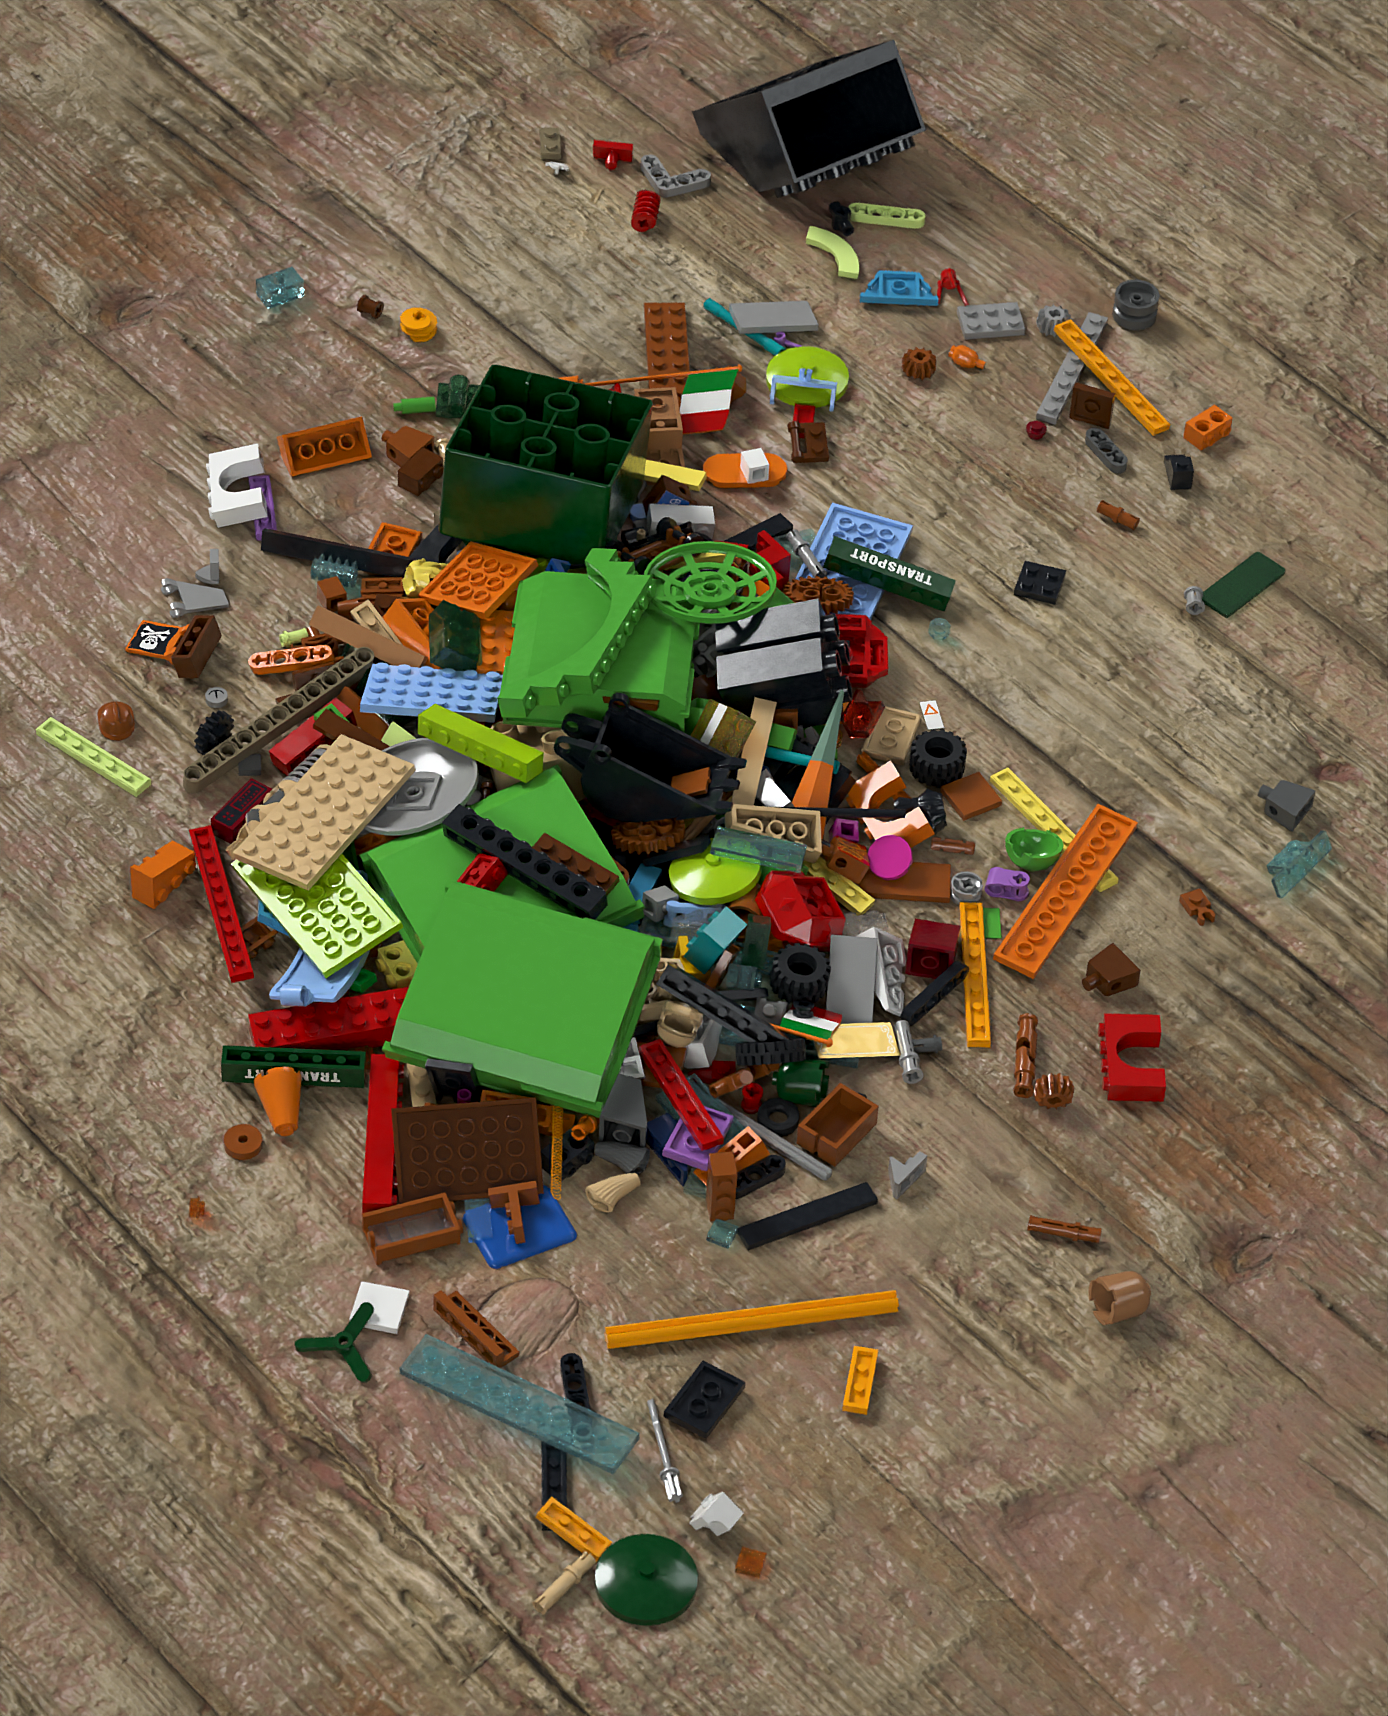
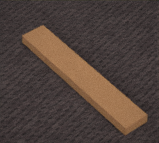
M319 605L309 623L310 626L356 648H370L374 652L375 657L393 666L405 664L410 667L421 668L428 659V657Z

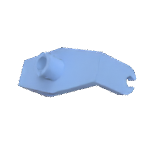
M799 369V377L773 375L770 404H774L777 383L832 389L829 411L834 412L837 382L811 379L812 370L807 369L806 375L805 369Z

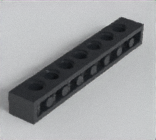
M458 804L442 822L444 836L476 855L482 853L498 857L506 868L508 875L582 919L586 917L595 920L608 906L607 895L602 887L599 885L594 886L582 875L571 872L564 864L551 860L546 853L533 849L528 842L518 840L508 830H502L495 826L490 819L480 817L472 808H466Z

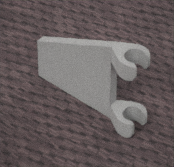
M169 578L161 581L163 586L161 591L164 595L178 590L182 603L172 602L170 604V615L172 618H178L191 612L229 607L223 589L175 581Z

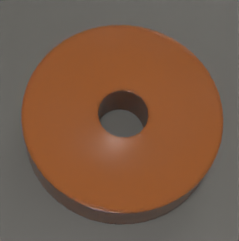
M235 1125L228 1129L224 1135V1149L234 1159H251L257 1156L262 1149V1134L252 1125Z

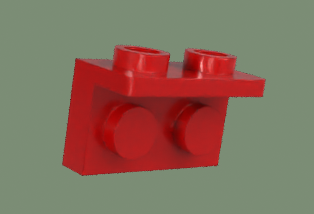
M479 853L457 882L494 892L508 875V872L498 857Z

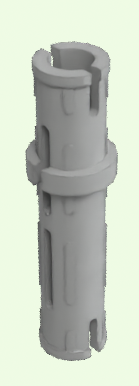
M793 530L795 536L789 531L786 539L793 546L794 553L800 556L813 577L815 578L818 574L821 578L827 576L826 570H824L810 550L809 543L803 540L798 530Z

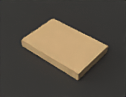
M879 705L861 754L865 752L871 758L886 762L891 761L894 764L904 766L922 715Z

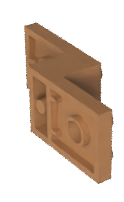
M676 387L634 389V396L650 399L653 405H660L652 407L646 460L685 467L682 452L683 427ZM646 481V482H647V485H655V483H656V482Z

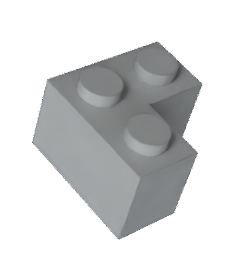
M713 626L699 636L698 640H695L692 662L694 663L695 678L704 674L707 678L717 674L716 656L724 655L723 652L717 653L716 635Z

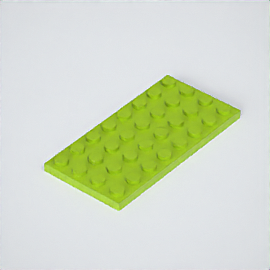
M343 854L335 860L309 891L239 860L231 863L236 873L325 978H328L404 928L398 917Z

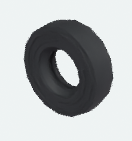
M772 1098L763 1102L758 1109L757 1122L780 1137L792 1134L799 1125L800 1114L797 1106L791 1101L782 1098ZM774 1112H781L787 1116V1120L777 1123L773 1122L769 1116Z

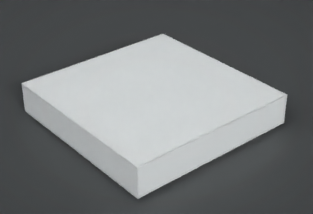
M361 1281L349 1322L359 1306L364 1302H369L373 1305L374 1312L364 1328L398 1334L408 1302L409 1290Z

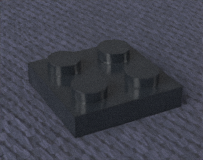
M1025 561L1014 589V595L1055 605L1066 577V570Z

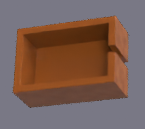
M839 1083L798 1125L796 1144L812 1154L817 1151L820 1159L836 1167L877 1124L879 1106Z

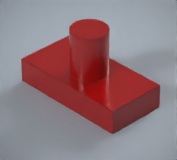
M594 140L593 158L606 159L605 167L614 170L617 167V161L632 162L633 144Z

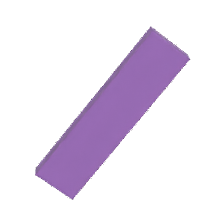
M270 475L248 477L249 490L261 487L267 502V517L254 520L256 541L262 539V530L264 528L277 530Z

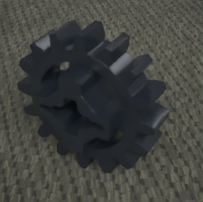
M218 710L217 713L212 712L211 717L205 718L206 722L200 725L196 732L198 737L194 740L196 743L194 748L198 753L205 755L232 736L230 731L234 728L232 724L234 719L231 718V715Z

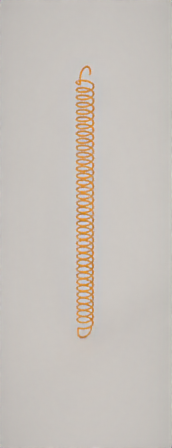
M553 1105L552 1196L554 1195L552 1189H556V1187H552L553 1185L560 1186L558 1187L560 1189L559 1192H561L562 1166L559 1169H555L552 1166L553 1163L560 1162L559 1160L562 1162L563 1142L562 1133L556 1134L553 1131L554 1125L563 1124V1108L556 1109L555 1105ZM562 1116V1117H560V1119H562V1120H559L560 1122H557V1120H554V1119H557V1117ZM554 1134L557 1136L561 1135L559 1137L561 1139H559V1141H557V1139H554V1137L557 1138L556 1136H554ZM560 1143V1144H561V1146H560L561 1149H560V1150H555V1149H554V1147H555L554 1144ZM559 1178L560 1181L554 1182L553 1179Z

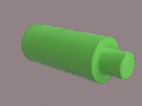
M435 397L401 399V403H393L394 411H401L402 414L435 412Z

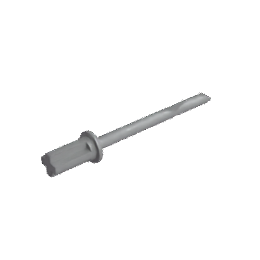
M654 1399L647 1401L664 1466V1469L660 1472V1479L664 1481L668 1500L670 1502L675 1500L677 1503L683 1497L678 1479L680 1473L677 1468L671 1467Z

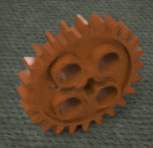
M817 575L815 578L807 576L806 579L803 577H799V580L792 579V582H787L783 589V593L794 602L819 598L824 613L827 615L830 612L838 614V610L844 612L845 608L849 609L850 605L853 604L854 591H852V587H849V584H843L842 580L836 582V578L828 579L827 576L820 578Z
M676 818L649 822L640 821V823L616 821V825H613V830H611L613 845H616L617 849L621 848L622 852L628 850L629 854L637 851V854L642 852L649 854L650 851L658 853L659 849L667 850V846L675 847V843H680L681 839L685 838L684 834H686L684 819L676 820Z

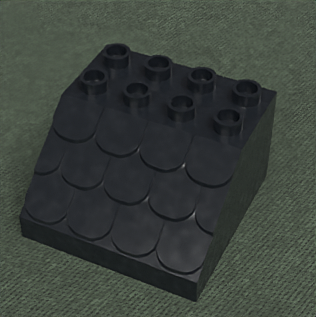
M894 39L822 60L692 111L699 133L708 140L709 145L719 152L728 164L744 176L758 192L774 189L777 198L793 192L796 194L817 186V182L825 179L831 180L849 173V169L858 166L863 167L882 160L884 155L892 152L895 154L916 146L912 136L926 131Z

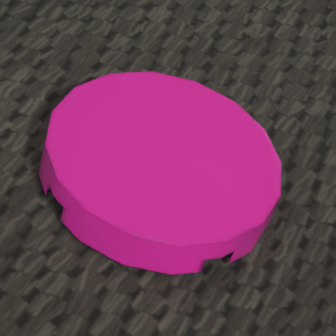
M885 835L876 839L867 853L871 871L884 880H896L904 876L913 862V853L910 846L903 838L895 835Z

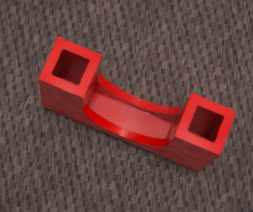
M1104 1013L1103 1023L1098 1025V1036L1103 1039V1041H1100L1099 1050L1100 1055H1104V1059H1101V1073H1105V1077L1102 1079V1090L1107 1091V1100L1164 1102L1166 1091L1165 1069L1132 1067L1124 1063L1118 1056L1120 1051L1131 1047L1159 1048L1162 1033L1160 1015Z

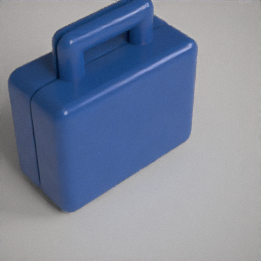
M543 1185L544 1194H538L540 1204L521 1206L526 1243L516 1244L514 1234L509 1235L507 1221L512 1220V1218L507 1217L505 1207L491 1208V1204L466 1212L463 1215L462 1220L491 1268L498 1269L570 1243L577 1238V1232L557 1199L552 1196L551 1189L548 1186Z

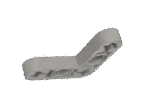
M649 154L641 158L640 168L656 193L661 197L667 198L703 189L711 183V173L708 170L698 169L670 177L656 156ZM680 182H687L688 184L683 185Z

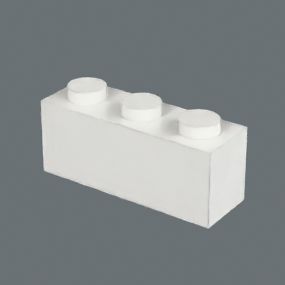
M649 504L647 514L649 536L656 534V526L662 518L670 517L676 521L677 525L689 521L692 522L694 532L705 534L712 539L715 527L713 506Z

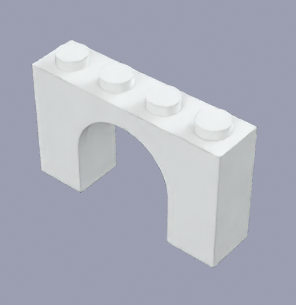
M253 444L209 454V463L206 464L207 473L210 478H207V484L211 491L208 493L210 505H212V507H209V515L211 520H215L217 527L267 517V502L261 487L241 492L225 491L232 482L240 478L265 473L264 458L259 445Z

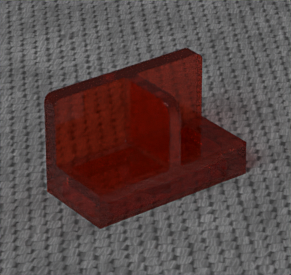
M856 689L853 694V700L848 703L843 712L844 721H841L849 737L869 738L885 706L882 701H867L862 690Z

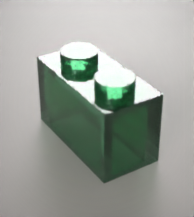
M748 914L741 952V966L764 969L771 930V917Z

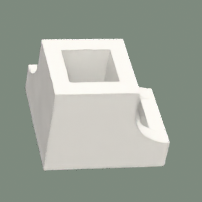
M722 1491L714 1496L712 1494L708 1495L701 1502L699 1508L690 1517L692 1519L690 1524L695 1530L707 1527L716 1536H719L729 1531L743 1515V1512Z

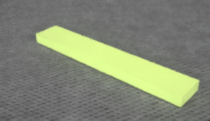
M52 717L36 728V735L135 797L151 785L149 777Z

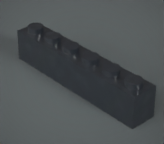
M673 963L667 965L656 984L749 1043L778 1042L792 1039V1037Z

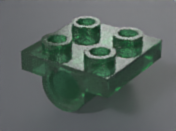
M454 375L450 378L449 383H439L436 417L461 419L480 385H470L469 379L464 375Z

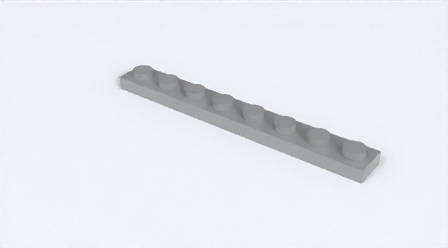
M1089 312L1080 328L1095 345H1097L1107 325L1108 317ZM1069 349L1037 411V420L1056 425L1073 392L1075 383L1078 382L1086 366L1071 349Z

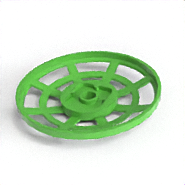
M692 542L672 547L657 555L648 564L644 575H651V578L655 576L664 581V596H655L651 600L657 608L673 617L696 623H727L748 618L764 609L772 601L776 593L777 579L775 572L762 556L747 548L724 542ZM721 553L726 554L723 563H695L691 554ZM683 556L686 566L675 570L669 576L658 570L665 563ZM735 557L752 563L761 571L749 576L741 569L732 566ZM701 569H716V570H719L718 572H714V571H704V572H700ZM691 572L692 574L685 582L677 580L678 577L685 573ZM727 573H732L740 577L742 580L735 583V581L731 577H729ZM766 577L770 587L769 595L767 597H756L755 582ZM671 585L682 589L683 595L671 596ZM748 586V597L736 596V590ZM688 602L691 605H693L694 608L692 610H689L682 607L678 603ZM732 602L743 603L733 610H729L726 607ZM664 603H670L677 610L665 605ZM759 603L758 605L746 611H743L748 606H750V604ZM706 609H717L720 613L701 612Z

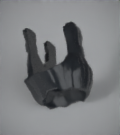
M927 788L919 797H899L894 800V809H905L906 814L919 807L933 829L934 835L947 826L946 812L942 799L944 795Z

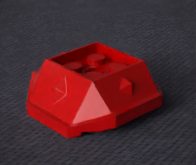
M835 614L839 624L840 640H850L849 652L851 663L850 666L842 667V676L848 675L851 687L867 688L877 679L888 675L887 636L874 626L866 615Z
M772 870L766 875L755 901L774 938L781 941L786 940L793 946L795 943H800V945L809 944L811 948H818V952H830L831 935L842 936L846 918L825 878L808 876L799 870Z

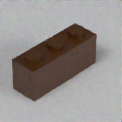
M195 615L176 647L171 660L179 678H199L216 648L222 634L214 615Z

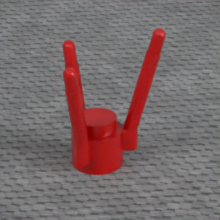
M951 268L943 270L940 274L941 280L937 282L938 290L936 296L939 299L938 304L940 303L942 288L944 287L948 290L957 288L964 305H969L960 286V281L957 280L956 272Z

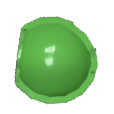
M1023 827L1014 829L1005 838L1006 851L1011 861L1016 866L1030 872L1048 869L1059 859L1064 847L1062 839L1057 834L1051 832V830L1041 831L1024 829Z

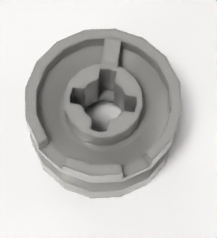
M969 871L957 873L951 881V900L957 905L960 902L979 903L982 897V879L977 874Z

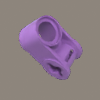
M994 867L989 871L984 889L991 897L1023 901L1029 896L1027 886L1030 877L1023 871Z

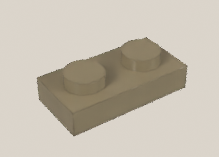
M540 128L541 159H561L559 128Z

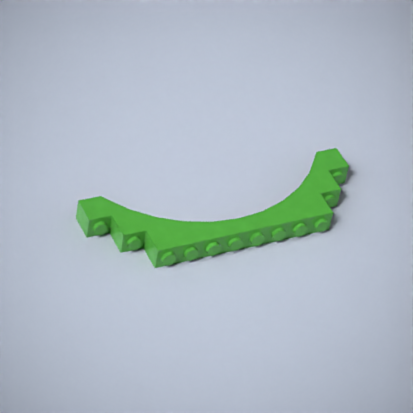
M592 548L585 559L588 578L605 590L611 599V608L604 625L586 645L561 663L534 676L505 685L497 697L501 716L527 718L532 709L535 708V705L561 706L565 698L568 697V694L594 695L606 673L609 672L614 660L617 659L620 650L625 646V642L632 634L634 627L640 621L642 614L647 610L648 604L655 597L656 587L652 583L651 575H638L634 562H621V559L618 558L617 549Z

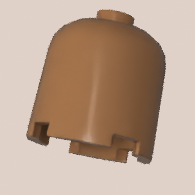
M1124 1271L1100 1276L1090 1282L1089 1301L1094 1300L1096 1311H1093V1314L1103 1325L1114 1324L1140 1316L1149 1307L1151 1288L1137 1272Z

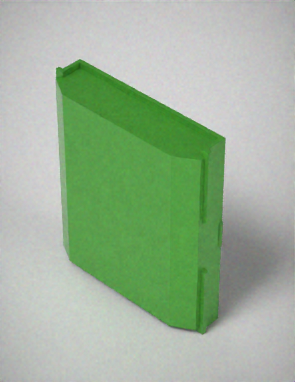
M544 571L519 581L512 627L515 628L511 654L505 660L500 693L505 685L541 673L572 656L586 645L604 625L611 608V599L605 590L588 578V574ZM652 578V583L656 587L655 596H664V581ZM671 585V596L683 595V590ZM650 601L647 610L642 614L640 621L634 627L632 634L625 642V646L620 650L617 659L614 660L609 672L606 673L594 695L568 694V697L565 698L561 706L535 705V708L532 709L527 718L503 717V724L561 728L565 715L569 713H576L601 721L608 710V703L603 702L602 696L611 697L614 693H623L629 698L659 700L657 711L639 710L684 732L686 718H689L694 680V663L692 662L695 640L699 638L700 623L673 617L657 608ZM688 602L678 603L682 607L689 610H692L694 608V606ZM664 603L665 605L677 610L670 603ZM567 722L570 727H578L575 722Z
M558 764L544 770L527 783L520 781L468 806L480 817L490 819L495 826L502 830H508L515 838L528 842L531 847L546 833L618 875L619 883L607 896L608 906L595 920L618 927H625L644 918V904L641 899L635 901L623 875L564 781ZM442 823L420 832L402 835L359 855L364 872L367 873L368 880L374 891L380 898H383L385 904L402 922L404 928L398 932L417 963H419L442 900L446 894L445 885L447 880L457 881L477 856L444 836ZM507 875L494 891L525 900V903L575 916L510 875Z
M448 879L445 885L446 894L398 1014L391 1042L385 1041L382 1048L386 1058L425 1068L428 1058L473 1064L480 1086L504 1093L536 1098L537 1101L600 1118L617 1075L620 1073L662 956L661 944L663 939L585 917L582 919L525 903V900Z

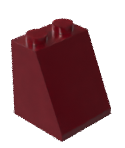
M915 918L908 944L905 974L936 979L955 962L961 926Z

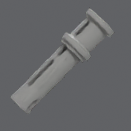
M900 1020L896 1022L894 1028L901 1053L899 1064L903 1068L902 1078L904 1082L914 1084L923 1078V1071L919 1068L920 1057L914 1051L908 1021Z

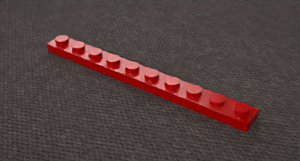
M208 825L190 829L191 842L231 983L254 978L253 969L212 826Z

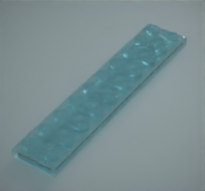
M428 1334L422 1338L399 1368L401 1375L611 1474L616 1472L640 1439L639 1433Z

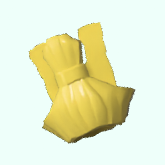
M424 558L412 561L406 568L404 578L402 579L406 595L410 598H419L418 594L429 584L430 578L434 579L448 564L426 562Z

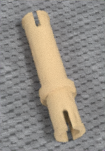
M584 1552L572 1565H568L564 1569V1573L533 1602L534 1608L544 1615L574 1584H578L582 1580L581 1577L596 1564L594 1557L590 1553Z

